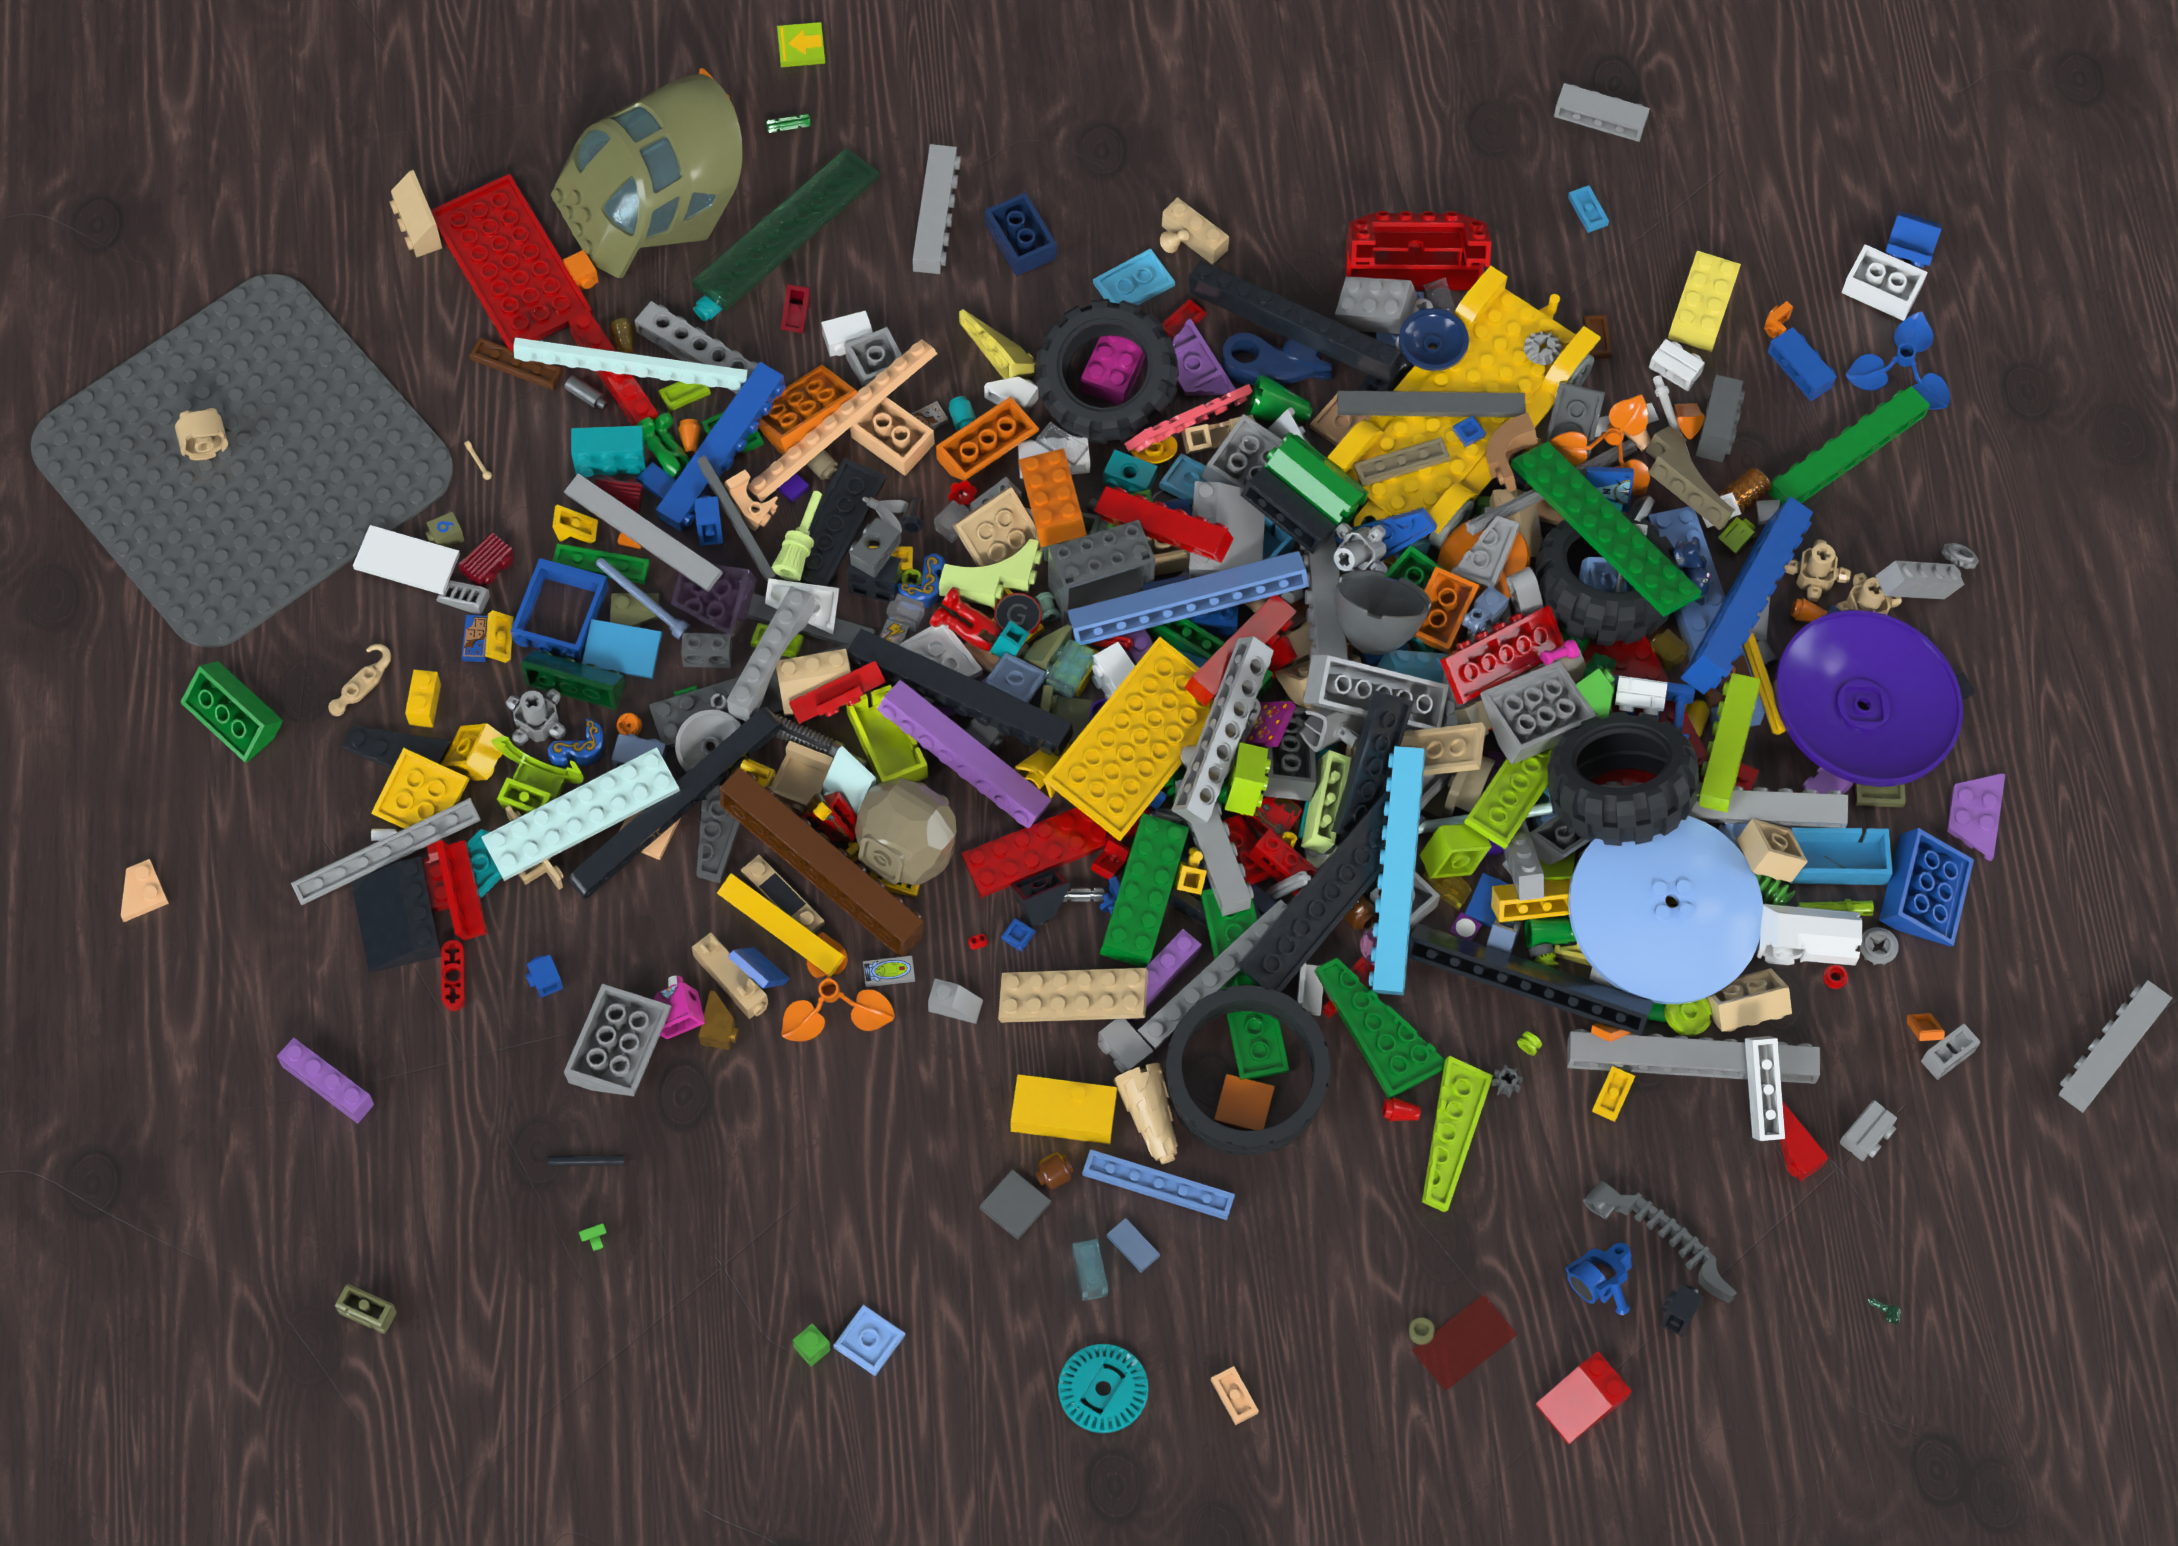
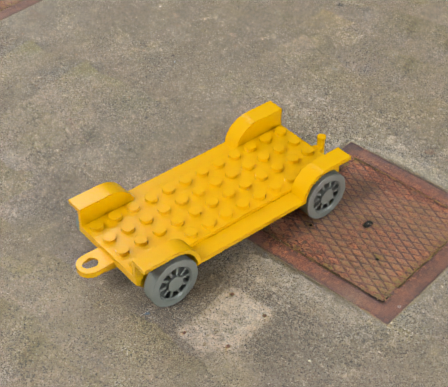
M1490 265L1464 296L1454 312V315L1465 325L1469 336L1468 349L1463 359L1455 366L1441 371H1429L1414 366L1394 391L1525 393V410L1529 414L1535 428L1554 406L1560 381L1582 386L1594 363V357L1589 352L1599 342L1601 337L1585 326L1577 334L1553 320L1560 301V297L1557 294L1550 296L1549 304L1546 307L1537 310L1505 289L1508 276ZM1542 330L1543 333L1551 332L1555 338H1559V343L1562 347L1561 353L1555 362L1548 365H1539L1527 358L1524 352V344L1526 338L1532 332L1539 333ZM1546 342L1539 345V353L1547 347ZM1372 416L1368 421L1361 420L1327 459L1359 485L1360 483L1353 469L1354 463L1441 437L1450 455V460L1364 486L1363 488L1369 492L1366 500L1367 503L1356 515L1353 527L1360 526L1363 519L1367 516H1371L1378 521L1424 508L1438 526L1435 531L1423 538L1429 536L1431 545L1441 550L1447 537L1457 527L1469 520L1474 509L1473 501L1477 499L1491 482L1492 478L1486 456L1488 442L1493 433L1502 424L1514 417H1474L1486 434L1484 438L1466 448L1452 429L1454 425L1469 417Z

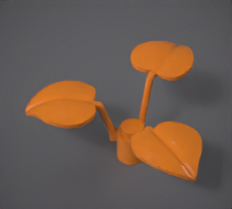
M1642 394L1619 401L1613 405L1609 413L1610 422L1607 425L1606 432H1601V435L1590 445L1586 446V435L1577 431L1562 433L1549 441L1559 453L1576 467L1586 461L1588 456L1586 450H1591L1605 438L1610 445L1618 446L1619 463L1621 466L1614 468L1634 469L1631 495L1637 496L1646 493L1650 481L1647 465L1636 459H1631L1624 463L1622 441L1625 432L1631 436L1641 434L1647 426L1648 408Z
M821 932L818 937L846 956L833 975L840 974L847 965V953L838 942L824 932ZM807 960V968L813 977L821 978L827 976L819 985L821 997L818 999L819 1002L815 1009L810 1002L805 1000L795 1001L789 1005L783 1017L781 1035L787 1040L798 1042L817 1037L825 1026V1019L818 1013L823 1002L832 1003L838 1000V998L854 1006L851 1012V1019L856 1027L864 1031H873L893 1021L895 1014L890 1002L875 990H862L858 993L856 1002L852 1001L840 992L838 984L831 979V976Z

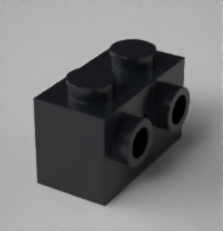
M1681 1284L1677 1292L1672 1289L1661 1310L1665 1312V1315L1660 1325L1683 1337L1704 1296L1700 1295L1697 1289L1688 1285L1685 1287Z

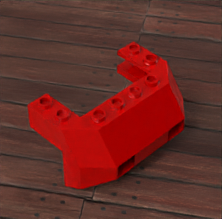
M1378 211L1367 214L1349 222L1346 240L1345 279L1346 277L1411 280L1415 290L1469 291L1483 275L1484 265L1485 267H1490L1491 238L1488 225L1483 221L1464 214H1458L1454 211H1448L1445 214H1436L1432 211H1425L1422 214L1410 211H1401L1399 213Z

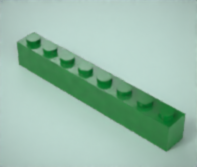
M1912 386L1905 391L1903 389L1899 390L1892 400L1882 402L1875 409V412L1862 416L1855 426L1852 427L1850 425L1846 427L1839 437L1829 439L1819 451L1813 450L1802 463L1796 462L1790 467L1789 472L1776 476L1771 482L1772 486L1769 495L1774 500H1780V507L1790 496L1799 503H1803L1924 418L1930 404Z

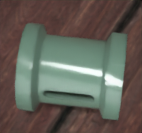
M1044 592L1034 597L1042 612V623H1050L1060 617V611L1056 609L1053 602V593Z

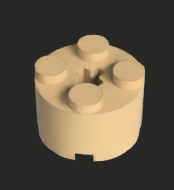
M209 408L196 412L184 411L179 415L180 419L175 425V431L181 454L184 457L186 454L189 455L191 460H207L215 457V452L220 449L223 452L227 448L228 441L222 418L216 409Z

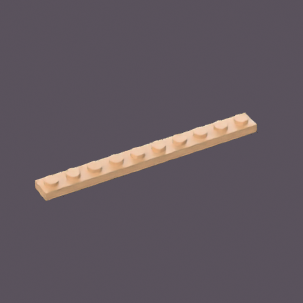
M922 339L913 344L906 353L897 358L883 372L879 373L869 384L861 388L850 400L843 403L831 416L825 418L819 426L809 432L795 446L791 447L781 458L773 462L762 474L755 477L747 485L748 492L762 502L937 354L935 349Z

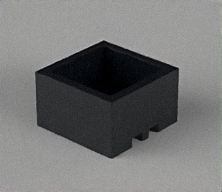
M891 556L875 578L851 565L850 561L847 570L849 593L894 604L898 595V584L902 583L901 558Z

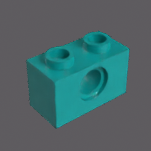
M1114 450L1104 470L1103 483L1113 489L1120 487L1126 490L1128 494L1151 490L1157 478L1158 466ZM1126 475H1132V476H1134V477H1133V478H1126L1125 476H1126Z

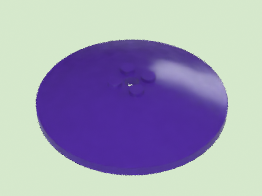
M1847 610L1824 615L1804 626L1789 642L1779 660L1775 674V699L1785 729L1795 744L1809 759L1841 779L1876 787L1896 786L1913 782L1933 771L1945 759L1956 743L1963 717L1962 696L1957 678L1944 655L1926 636L1896 618L1862 610ZM1857 702H1863L1867 705L1868 710L1860 709Z

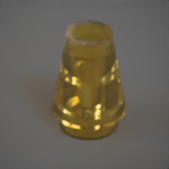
M626 318L611 322L610 332L619 351L622 353H632L634 351L632 324Z

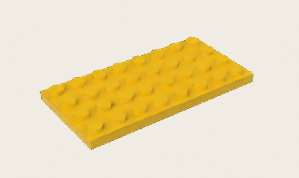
M1159 636L1043 781L1117 840L1121 841L1183 763L1181 760L1183 748L1187 745H1197L1214 701L1212 700L1205 707L1184 687L1200 668Z

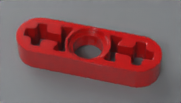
M456 940L445 942L441 948V997L445 1008L449 1011L460 1010L465 1005L466 1000L465 951L462 944ZM452 948H456L457 951L455 953L456 963H451L449 953ZM451 970L460 972V977L456 981H449L446 978ZM451 988H455L458 998L455 1000V1003H451L449 1000L452 997Z

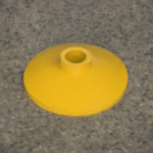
M1170 436L1140 452L1134 449L1131 453L1133 457L1151 464L1162 463L1175 455L1177 452V442L1174 437Z

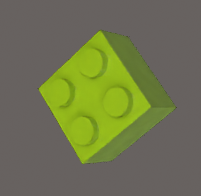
M1239 743L1229 775L1225 810L1253 816L1256 807H1261L1263 800L1261 790L1266 791L1269 777L1265 776V773L1268 774L1271 759H1267L1268 748Z
M1465 823L1459 825L1444 824L1437 828L1421 852L1420 857L1430 879L1472 875L1492 846L1488 838Z

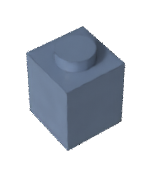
M1496 917L1487 946L1511 954L1521 922H1499Z

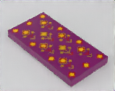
M1291 701L1260 702V713L1245 744L1259 747H1278L1296 705Z

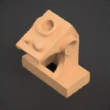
M743 470L726 480L723 487L746 526L756 531L760 525L764 527L771 518L769 513L774 515L778 506L775 503L778 497L776 496L764 503L752 501L746 492L750 476L746 470Z

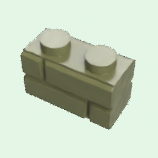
M350 1284L345 1286L335 1305L340 1315L371 1329L374 1327L376 1331L384 1335L397 1313L392 1303Z

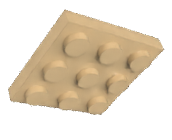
M1007 487L952 525L977 567L989 566L1008 559L1020 551L1029 539L1039 541L1036 527L1012 487ZM1039 542V550H1043V547L1040 546Z

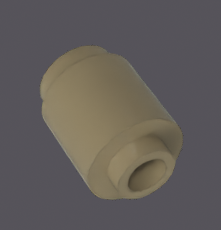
M822 450L806 465L821 480L830 479L836 474L838 463L825 450Z

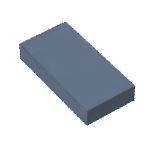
M1126 1218L1107 1234V1238L1140 1273L1160 1257L1156 1249Z

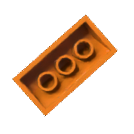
M1010 396L936 446L937 460L951 476L965 481L1037 433L1039 428Z

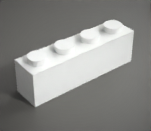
M1771 1036L1745 1038L1752 1138L1759 1141L1785 1139L1777 1038Z

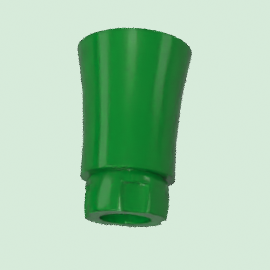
M1545 917L1524 920V937L1528 950L1542 944L1556 945L1576 942L1570 918Z

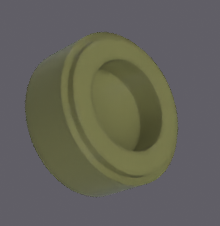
M1424 1317L1414 1319L1409 1325L1411 1340L1420 1345L1429 1343L1434 1337L1433 1323Z

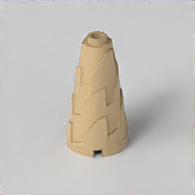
M1160 1063L1145 1065L1146 1068L1144 1069L1137 1067L1115 1077L1113 1081L1127 1112L1130 1111L1138 1132L1142 1134L1151 1156L1154 1157L1155 1161L1166 1164L1175 1160L1174 1155L1178 1153L1176 1149L1178 1145L1171 1122L1173 1118L1167 1100L1169 1095L1162 1073L1163 1069Z

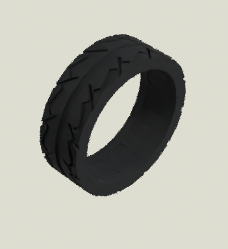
M1242 985L1221 989L1205 996L1192 1006L1177 1024L1168 1046L1165 1082L1169 1095L1168 1098L1176 1117L1194 1137L1205 1145L1224 1153L1251 1156L1269 1153L1289 1145L1303 1134L1315 1119L1328 1088L1331 1064L1328 1046L1319 1024L1301 1004L1288 995L1271 988ZM1242 1011H1253L1269 1015L1289 1027L1304 1045L1311 1065V1090L1300 1109L1289 1119L1274 1127L1259 1131H1240L1227 1128L1211 1120L1199 1110L1190 1098L1184 1084L1181 1067L1185 1049L1197 1031L1206 1023L1221 1015Z

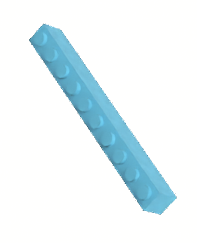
M1395 746L1394 753L1389 754V768L1393 769L1392 777L1387 778L1386 791L1390 792V801H1385L1384 816H1388V825H1383L1382 840H1386L1385 850L1381 849L1380 864H1384L1383 874L1378 876V888L1382 889L1381 898L1376 899L1375 911L1380 914L1379 923H1374L1373 937H1377V947H1372L1371 962H1375V970L1370 971L1369 986H1373V991L1380 994L1404 995L1425 764L1424 748Z

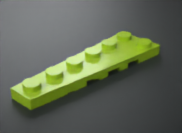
M1448 1056L1444 1063L1422 1199L1423 1203L1443 1212L1449 1209L1493 1075L1451 1056Z

